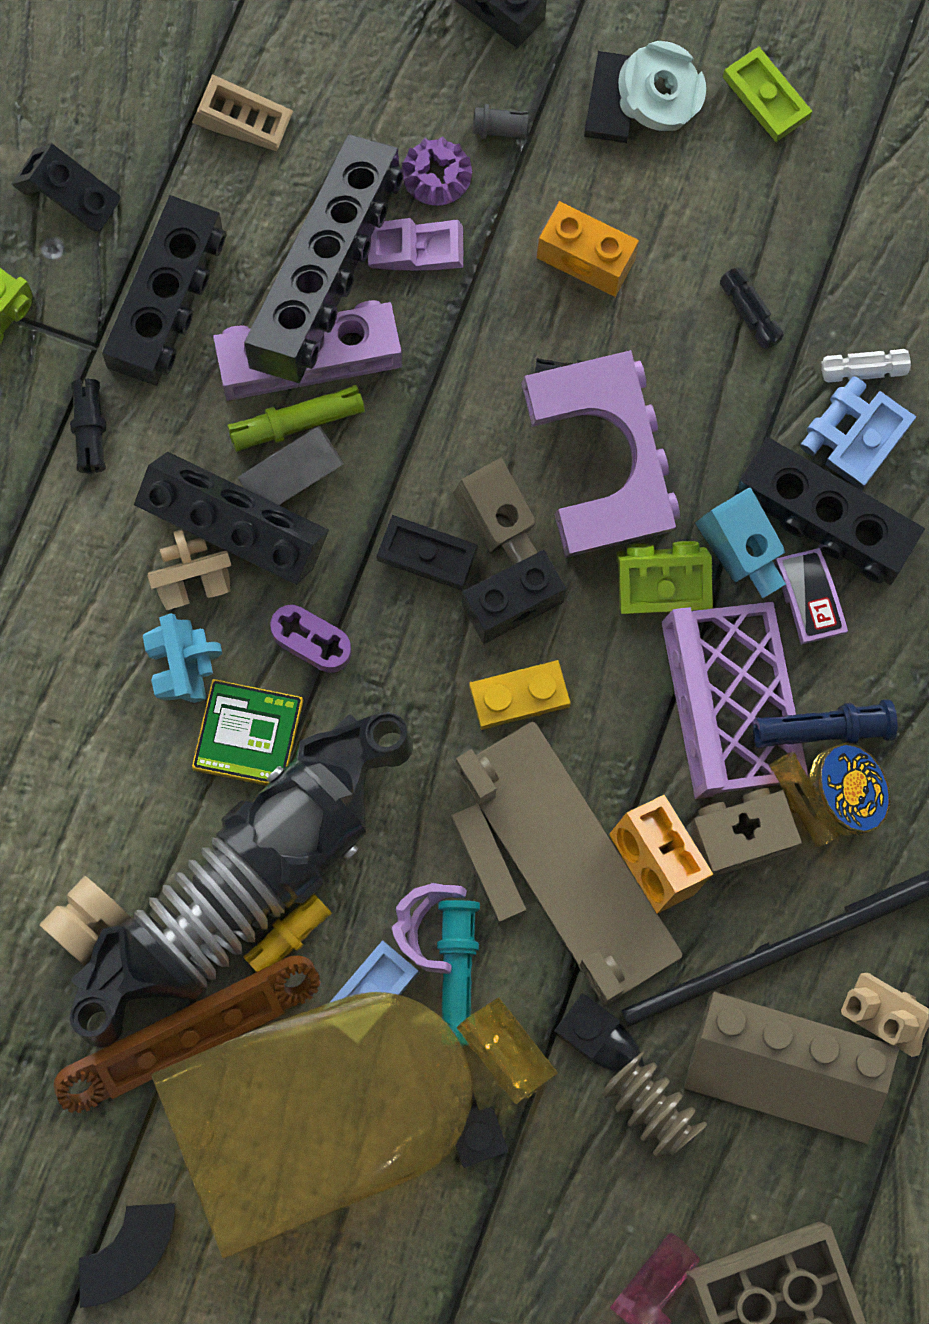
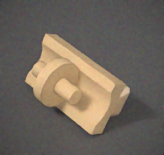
M182 529L174 531L176 545L160 549L163 563L177 558H181L182 563L148 572L147 575L151 589H157L158 596L166 610L190 603L183 580L201 575L207 598L231 592L227 567L232 565L228 552L225 550L191 560V554L207 550L206 543L202 538L186 542Z
M861 973L855 988L848 992L841 1009L842 1015L891 1045L900 1047L901 1051L911 1057L919 1056L922 1050L924 1035L929 1027V1008L917 1002L916 998L909 993H901L873 975Z

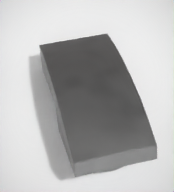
M318 426L246 471L238 478L246 490L280 505L344 463L321 426Z

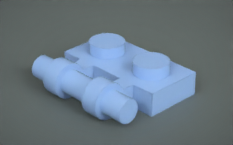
M853 376L845 387L837 388L830 398L832 404L822 417L814 418L808 426V435L802 441L800 447L811 456H814L822 445L831 447L834 451L827 459L825 465L862 491L913 424L916 416L881 391L868 404L860 398V395L866 389V384L858 377ZM848 414L858 420L845 435L836 427L843 417Z

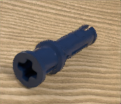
M890 699L881 700L879 705L855 707L852 703H844L837 711L755 718L753 721L755 724L753 725V737L757 748L839 739L843 743L853 745L858 742V739L883 737L885 741H893L896 738L898 729L895 706Z

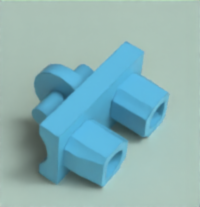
M172 613L159 617L161 626L143 634L145 651L148 656L155 660L167 657L170 670L153 675L151 681L155 697L162 700L184 699L193 703L206 700L203 677L213 674L211 660L222 655L221 644L218 642H207L204 629L193 630L190 620L176 619L175 614Z

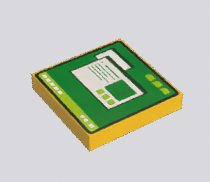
M212 679L192 764L193 771L267 786L270 783L267 777L277 767L281 766L285 769L290 763L303 705V697Z

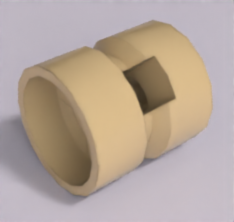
M86 876L67 894V906H56L39 924L84 966L91 960L93 947L102 929L120 925L130 917L112 898Z

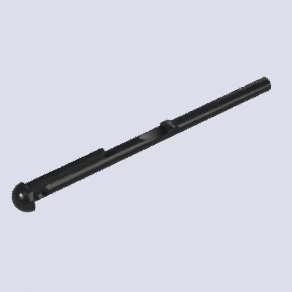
M929 870L845 906V913L772 945L769 942L761 945L751 954L621 1010L627 1026L630 1027L929 896Z

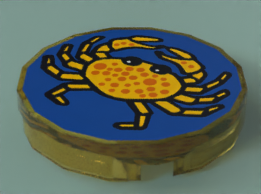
M849 743L830 747L823 750L816 757L809 774L810 787L815 786L817 796L813 798L815 808L826 824L839 834L846 836L854 834L860 836L878 829L888 815L890 791L884 771L875 758L862 747Z

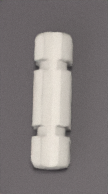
M905 349L890 350L888 355H885L884 351L848 354V358L845 359L842 358V355H832L824 357L822 361V375L826 382H839L843 380V377H848V380H850L853 376L861 380L884 378L886 373H889L891 377L905 376L911 368L910 355Z

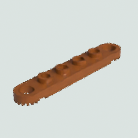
M296 955L284 958L65 1067L54 1080V1091L59 1105L64 1110L68 1109V1112L71 1113L73 1111L81 1113V1110L84 1109L86 1112L90 1111L91 1106L96 1107L99 1102L109 1097L114 1099L285 1014L284 1010L297 1006L300 1002L301 1004L306 1003V999L311 1000L314 998L312 995L319 991L317 987H320L321 983L314 964L304 956ZM295 972H298V974L303 972L306 975L304 981L298 986L285 987L286 978H291V973L293 976L296 975ZM79 1079L81 1082H84V1079H86V1082H91L90 1087L83 1093L70 1094L67 1092L69 1091V1086H73L72 1082L74 1081L78 1083Z

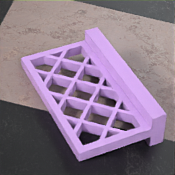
M765 602L691 611V607L673 609L661 623L695 799L713 797L717 793L798 783L808 780L802 743L778 745L791 756L793 772L785 773L777 772L764 762L774 746L766 747L762 754L757 757L738 743V740L748 726L751 725L753 727L755 725L753 722L756 718L755 716L766 700L782 710L783 716L796 715L774 603ZM763 615L766 634L759 644L738 629L745 617ZM737 618L734 624H731L729 621L726 620ZM712 621L727 632L716 649L700 638L698 623ZM731 637H734L753 651L742 669L720 653ZM767 642L769 645L770 652L764 648ZM703 653H705L706 655H708V656L710 657V658L707 660L706 663H705V659H704V654H703ZM757 656L773 666L775 678L768 688L747 673ZM714 661L736 676L725 693L709 683L707 671ZM740 681H743L762 696L750 713L729 698ZM776 686L778 690V695H776L773 692ZM712 697L718 701L715 707L713 705ZM723 705L744 720L733 738L717 726L716 715ZM721 742L724 743L725 745H727V747L725 748V750H724L723 752H722ZM732 750L753 765L745 778L732 780L727 778L724 761ZM758 769L764 774H766L763 776L754 777Z

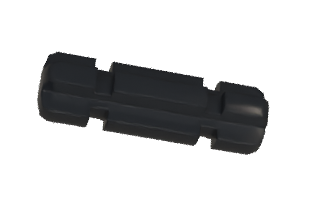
M739 267L733 268L721 277L720 285L728 296H733L734 300L732 303L749 329L755 330L756 334L754 336L760 346L764 349L771 348L782 340L784 336L783 331L776 320H770L771 312L755 288L748 286L747 282L749 279L743 270Z

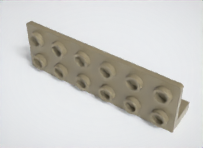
M535 722L528 723L477 755L470 749L456 758V772L475 802L479 804L483 815L603 1006L611 1003L681 959L682 952L659 915L656 914L643 890Z

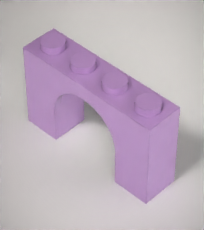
M631 350L524 376L521 384L532 427L580 415L598 416L617 426L626 437L631 449V471L622 489L605 498L558 509L554 514L565 558L669 533L676 528L675 520L680 519L679 505L674 492L667 493L663 477L669 475L667 458L663 449L656 450L652 432L658 430L657 419L653 406H645L641 388L646 387L645 372L641 361L634 362Z

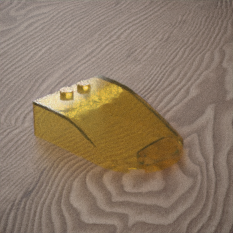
M367 992L350 995L264 1026L151 1074L223 1258L242 1255L426 1174L442 1162L459 1141L471 1111L473 1099L470 1063L466 1051L453 1029L443 1018L427 1006L411 998L387 992Z

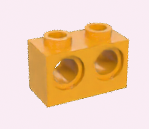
M665 795L628 811L609 834L656 914L694 896L713 876L711 869Z

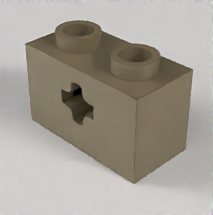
M762 788L742 796L744 803L726 808L725 802H718L698 810L700 817L694 818L690 828L699 852L713 873L711 878L794 852L799 848L802 842L783 790L770 794L769 788ZM739 821H742L744 827L753 826L754 831L750 835L749 840H746L744 834H734Z

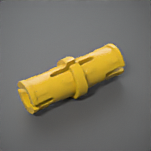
M314 894L306 903L300 904L282 921L278 918L272 924L274 929L257 946L245 954L243 958L256 972L282 960L294 949L296 951L304 946L302 941L332 912Z

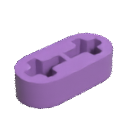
M285 605L273 614L270 622L271 633L275 642L281 648L327 673L338 672L347 666L351 658V643L343 631L296 605ZM294 618L300 619V629L307 633L308 637L304 638L294 632L289 637L283 636V626L280 623L283 620L290 623ZM317 639L326 645H330L333 640L339 642L338 647L342 655L340 657L332 655L328 660L323 659L322 648L314 644V641Z

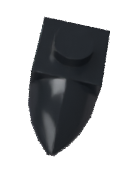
M584 993L579 996L553 1032L592 1062L616 1072L622 1070L641 1053L630 1033L620 1024V1020ZM641 1058L638 1064L640 1067L644 1066L643 1058Z

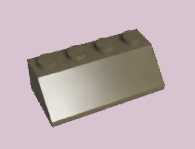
M713 992L707 1000L683 1089L868 1144L888 1094L900 1047Z

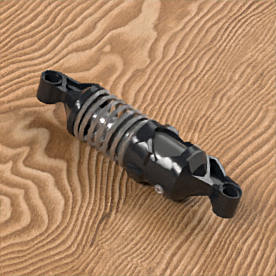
M384 712L357 721L349 714L332 731L317 733L300 740L295 759L285 769L281 766L277 767L267 777L270 783L251 801L241 800L221 819L223 828L216 834L217 838H212L214 850L202 848V855L207 860V863L202 867L196 860H189V868L194 873L193 882L185 874L176 873V881L190 895L194 902L190 905L170 885H163L162 892L181 913L177 917L158 898H149V905L168 926L166 929L144 910H136L134 918L130 916L120 925L102 929L93 947L91 961L71 979L79 988L70 1012V1024L74 1031L93 1047H107L115 1043L122 1034L125 1008L129 1000L149 997L195 1000L203 992L201 988H207L205 978L216 980V970L207 957L221 967H229V957L220 945L233 954H242V945L236 935L247 942H255V932L251 925L259 929H267L268 919L266 917L268 915L280 917V913H284V908L288 910L294 903L301 905L306 903L323 886L322 876L341 858L344 861L350 859L358 850L355 844L366 835L364 786L367 771L371 768L400 766L412 755L413 742L403 719L395 713ZM388 733H398L400 735V739L392 746L383 747L378 745L380 739ZM98 1012H106V1020L102 1027L94 1031H88L87 1024L91 1016Z

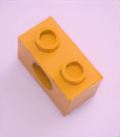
M559 201L539 237L537 259L616 297L635 262L639 240Z

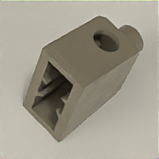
M502 457L461 479L453 494L490 553L503 547L513 565L538 553L527 535V532L536 524L535 518ZM496 515L507 517L511 526H501L497 522Z

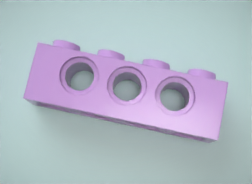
M365 301L356 305L354 309L337 312L333 329L329 333L324 332L321 338L320 352L315 366L312 369H306L300 384L249 369L244 345L251 330L247 326H233L225 329L222 334L213 336L226 401L402 368V352L391 302L381 304L379 301ZM348 333H357L363 337L359 344L353 346L345 345L340 341Z

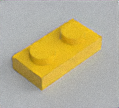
M559 660L469 683L481 730L569 708L571 704Z

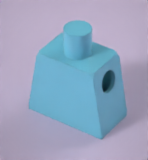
M750 487L712 509L695 522L734 582L749 575L762 598L786 585L772 561L785 553L784 547ZM746 545L752 549L754 556L747 552Z

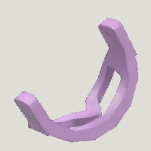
M431 883L418 887L400 900L396 907L398 922L392 926L393 936L401 951L425 971L451 973V964L444 961L427 960L422 955L418 945V928L425 914L439 901L448 897L465 898L467 890L462 886ZM424 896H427L425 900L414 910L413 915L411 917L410 908L418 900H420Z

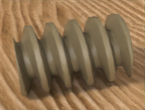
M643 1051L609 1080L602 1095L605 1099L617 1094L621 1095L615 1107L617 1113L633 1109L634 1112L628 1121L630 1128L645 1123L646 1128L640 1140L643 1143L656 1138L659 1140L653 1152L655 1158L669 1153L673 1155L704 1129L707 1123L701 1122L693 1126L689 1125L696 1110L693 1107L681 1111L676 1109L683 1095L680 1092L669 1096L664 1095L670 1080L667 1077L654 1082L651 1080L658 1066L655 1063L640 1067L638 1064L645 1053Z

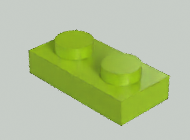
M759 46L724 70L723 79L775 142H778L811 118L813 111Z

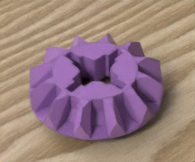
M443 136L438 140H427L424 138L419 145L409 148L408 154L402 163V168L404 169L403 183L407 191L418 201L429 205H445L459 199L468 189L472 178L470 157H467L459 143L455 145L448 142ZM430 158L437 161L439 166H448L444 169V184H441L440 179H437L434 173H425L430 170Z

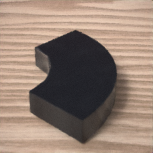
M176 1203L126 1206L123 1226L114 1241L96 1254L79 1258L80 1308L98 1306L116 1300L131 1292L150 1275L158 1263H160L171 1241L176 1219Z

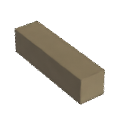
M479 804L451 815V821L498 925L526 913L524 903Z

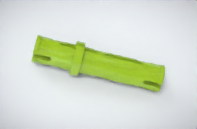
M357 385L275 410L274 407L265 409V414L233 424H227L235 452L272 440L275 443L283 442L284 436L347 416L364 413V404L361 394H358L359 389Z

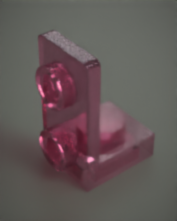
M673 1233L668 1234L610 1306V1309L627 1324H671L672 1321L660 1310L687 1278L685 1272L694 1269L699 1263L700 1258L679 1237Z

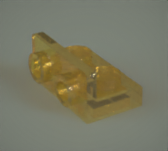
M499 997L466 1018L456 1027L515 1104L524 1098L530 1097L558 1073Z

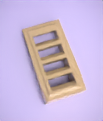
M212 74L192 123L223 135L277 151L293 110ZM216 99L224 101L221 112L213 109ZM233 105L242 107L237 120L229 116ZM250 110L258 112L253 127L245 124ZM267 116L276 118L269 134L261 131Z

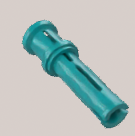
M465 900L439 901L438 910L443 912L442 940L437 942V950H439L440 955H443V961L452 965L450 974L443 973L440 1045L470 1046L472 956H475L476 951H479V942L475 941L474 937L475 912L480 911V903Z

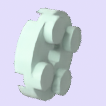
M655 41L649 43L646 47L639 48L624 62L619 74V92L622 97L620 107L624 114L630 118H635L639 123L648 128L659 131L679 130L699 112L706 96V82L702 71L698 74L696 68L691 63L694 58L689 52L671 42ZM658 77L665 79V86L671 89L670 95L668 93L663 95L657 91L654 83L659 79Z

